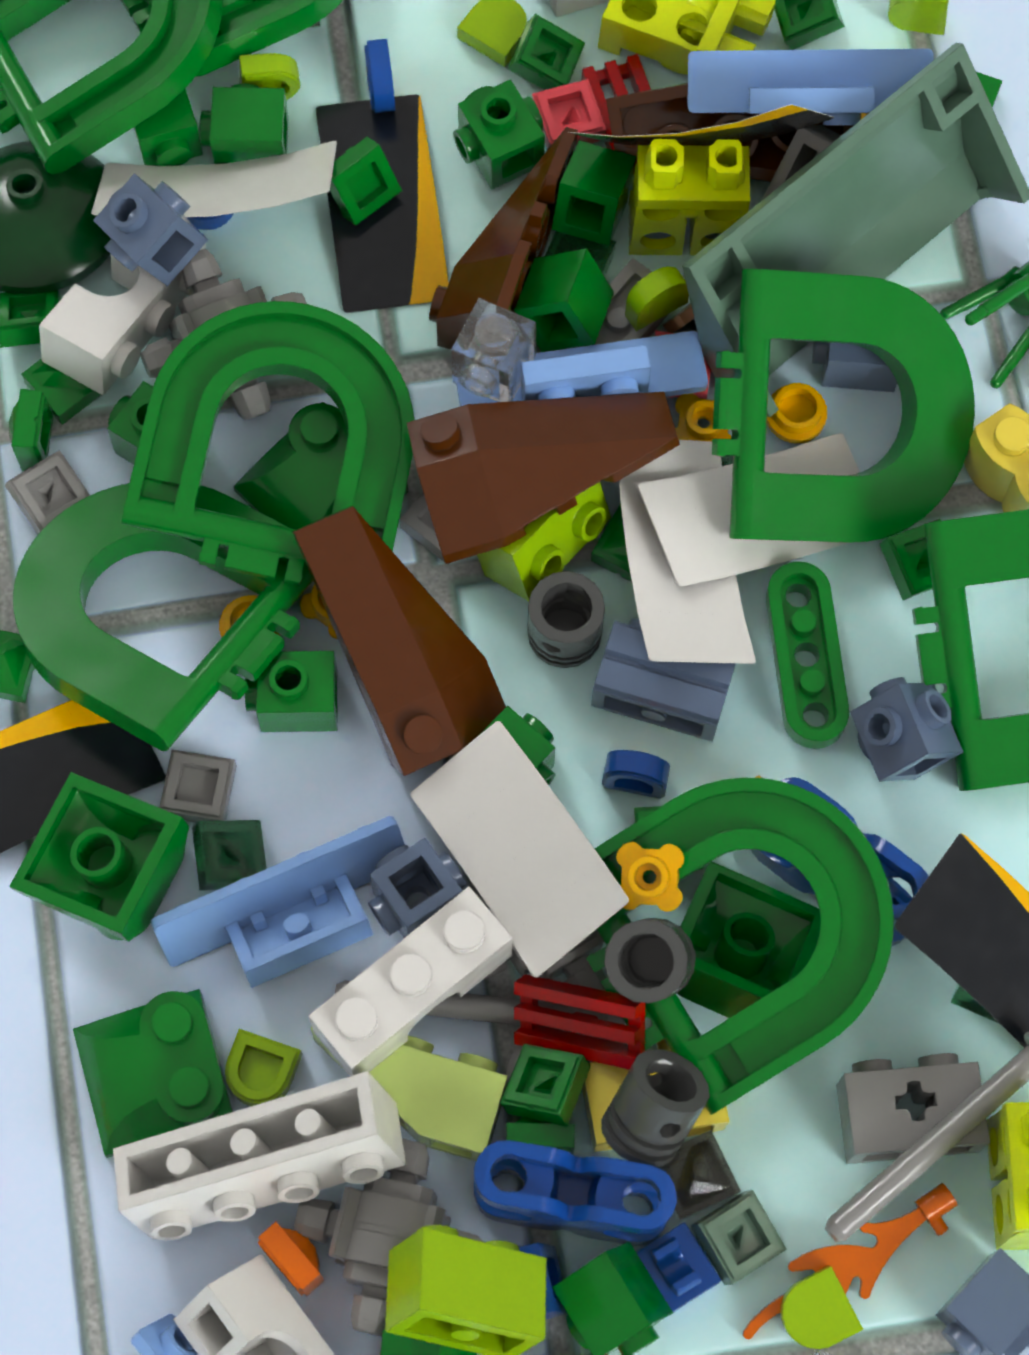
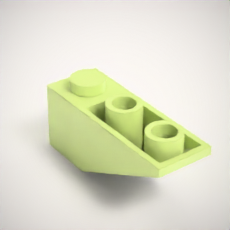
M311 1026L310 1029L314 1041L343 1069L339 1062L334 1058V1056L330 1053L326 1046L313 1032ZM408 1035L406 1043L369 1073L396 1101L400 1126L417 1142L426 1144L428 1148L477 1161L482 1151L491 1144L502 1106L500 1101L507 1087V1075L496 1072L498 1067L496 1062L478 1055L460 1053L458 1061L432 1054L433 1044Z

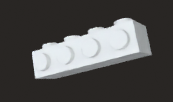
M368 1071L113 1148L118 1212L152 1240L162 1241L184 1238L192 1232V1228L219 1220L224 1222L245 1220L253 1216L256 1209L279 1202L300 1203L309 1201L318 1196L320 1190L343 1183L364 1184L373 1182L384 1175V1171L406 1165L397 1103Z

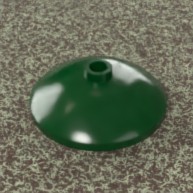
M30 141L19 142L0 148L1 292L37 294L63 289L93 273L110 256V253L104 246L111 238L93 221L97 215L91 214L105 167L96 157L90 155L65 172L50 174L45 170Z

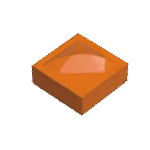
M277 1221L258 1236L260 1241L257 1243L301 1296L305 1294L307 1297L325 1281L320 1273V1263L316 1248L308 1238L295 1230L281 1227Z

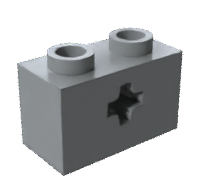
M940 1053L918 1058L919 1067L893 1069L890 1059H872L853 1063L852 1073H844L836 1084L846 1164L896 1160L982 1085L978 1061L959 1063L958 1054ZM906 1093H910L913 1103L925 1104L926 1109L915 1121H912L909 1110L896 1108V1105ZM987 1118L943 1156L979 1153L990 1143Z

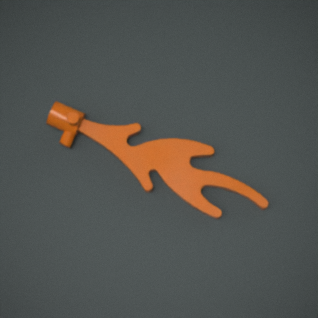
M941 1183L916 1200L914 1203L917 1208L911 1212L884 1222L865 1223L860 1228V1231L875 1236L876 1244L873 1247L844 1244L825 1246L798 1256L788 1263L787 1268L792 1272L811 1269L817 1272L829 1265L835 1272L845 1294L850 1287L852 1279L859 1277V1296L863 1299H868L883 1267L901 1243L925 1221L931 1225L937 1236L945 1233L949 1228L942 1219V1216L958 1206V1203L944 1183ZM785 1293L765 1306L751 1319L742 1331L745 1339H751L761 1326L780 1313L781 1302Z

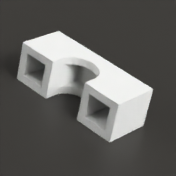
M206 244L200 250L206 249ZM111 255V280L129 290L116 296H101L75 283L39 324L42 362L104 396L118 378L126 379L133 372L144 346L153 336L161 337L167 331L180 301L187 295L194 294L193 288L186 289L181 272L167 286L140 266L133 272Z
M468 886L310 1013L308 1017L313 1032L349 1076L366 1071L370 1072L408 1041V1034L411 1029L435 1006L455 993L461 998L512 956L513 937Z
M262 1254L207 1284L173 1319L198 1355H335Z

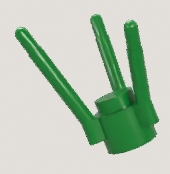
M1029 261L1020 268L1014 266L999 279L943 308L940 311L941 316L947 320L980 303L982 304L965 316L967 325L972 326L1007 303L1018 314L1028 316ZM1029 326L991 378V387L999 388L1028 351Z

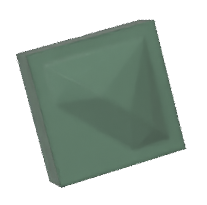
M753 1189L740 1193L690 1225L724 1285L735 1284L787 1250Z

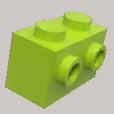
M600 482L575 496L578 505L559 515L553 509L524 526L526 535L508 546L478 554L477 557L484 575L529 602L531 592L539 581L552 573L562 572L567 563L588 542L599 536L605 524L611 519Z
M444 1225L421 1227L417 1232L389 1250L385 1332L482 1355H519L545 1340L546 1258L521 1252L518 1245L508 1241L493 1240L481 1242L461 1237L456 1229Z

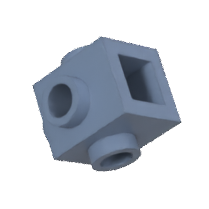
M135 173L122 188L111 196L108 204L93 220L111 238L104 247L114 258L132 272L138 266L142 267L167 286L209 240L184 216V213L191 206L163 181L154 189Z
M904 677L894 678L872 688L869 692L871 700L850 711L858 730L859 746L864 755L871 761L879 782L915 780L963 753L950 722L952 717L950 707L946 699L937 691L935 684L907 683Z
M423 838L410 848L408 845L396 848L375 866L376 870L370 873L372 891L376 898L368 902V905L379 924L389 936L399 930L403 938H405L462 892L461 888L466 885V881L452 858L446 852L438 856L427 839ZM415 892L425 893L429 897L412 909L406 904L407 898Z

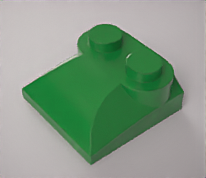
M324 402L310 404L300 409L292 418L288 433L233 486L234 491L251 508L293 529H299L331 515L346 450L347 437L344 420L339 409ZM408 482L406 485L405 495L409 492Z
M71 772L9 887L19 894L95 927L102 935L109 939L130 942L150 925L185 856L189 825L179 815Z
M709 862L680 925L692 941L696 958L695 969L688 984L677 994L727 1018L734 1016L784 985L802 971L817 946L821 921L820 909L715 862Z
M200 989L187 993L178 991L165 992L154 997L146 1005L73 1029L106 1158L113 1157V1148L234 1112Z

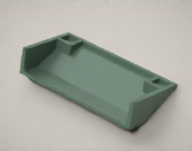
M954 43L682 265L703 356L715 378H734L735 376L734 369L716 368V352L728 350L730 352H738L742 269L856 275L885 279L980 199L993 197L1023 204L1029 200L1027 183L963 43ZM771 339L769 375L809 342ZM768 391L767 417H771L779 409Z

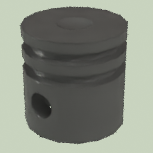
M570 571L557 572L540 580L531 592L527 623L529 645L536 656L548 665L560 668L576 667L590 660L598 650L603 632L605 604L603 594L595 582L583 574Z
M646 918L627 923L613 934L606 948L604 966L610 983L619 994L633 1002L653 1003L675 995L688 984L695 969L696 954L690 937L680 926L667 919Z
M656 1049L647 1050L639 1054L601 1119L602 1133L608 1145L619 1156L628 1161L663 1167L674 1159L684 1139L704 1109L710 1097L709 1085L702 1072L691 1061L677 1053Z

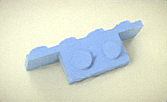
M931 49L691 51L688 55V110L691 113L762 114L793 104L834 117L824 121L823 125H855L860 121V113H870L933 61L934 54Z
M696 331L462 363L455 366V380L460 406L479 403L665 392V396L669 397L703 392L708 386L702 347Z
M388 816L154 917L151 920V924L169 965L173 967L232 942L249 984L253 988L372 936L373 932L368 918L353 889L371 882L370 873L376 870L375 866L391 851L405 845L399 826L394 817Z

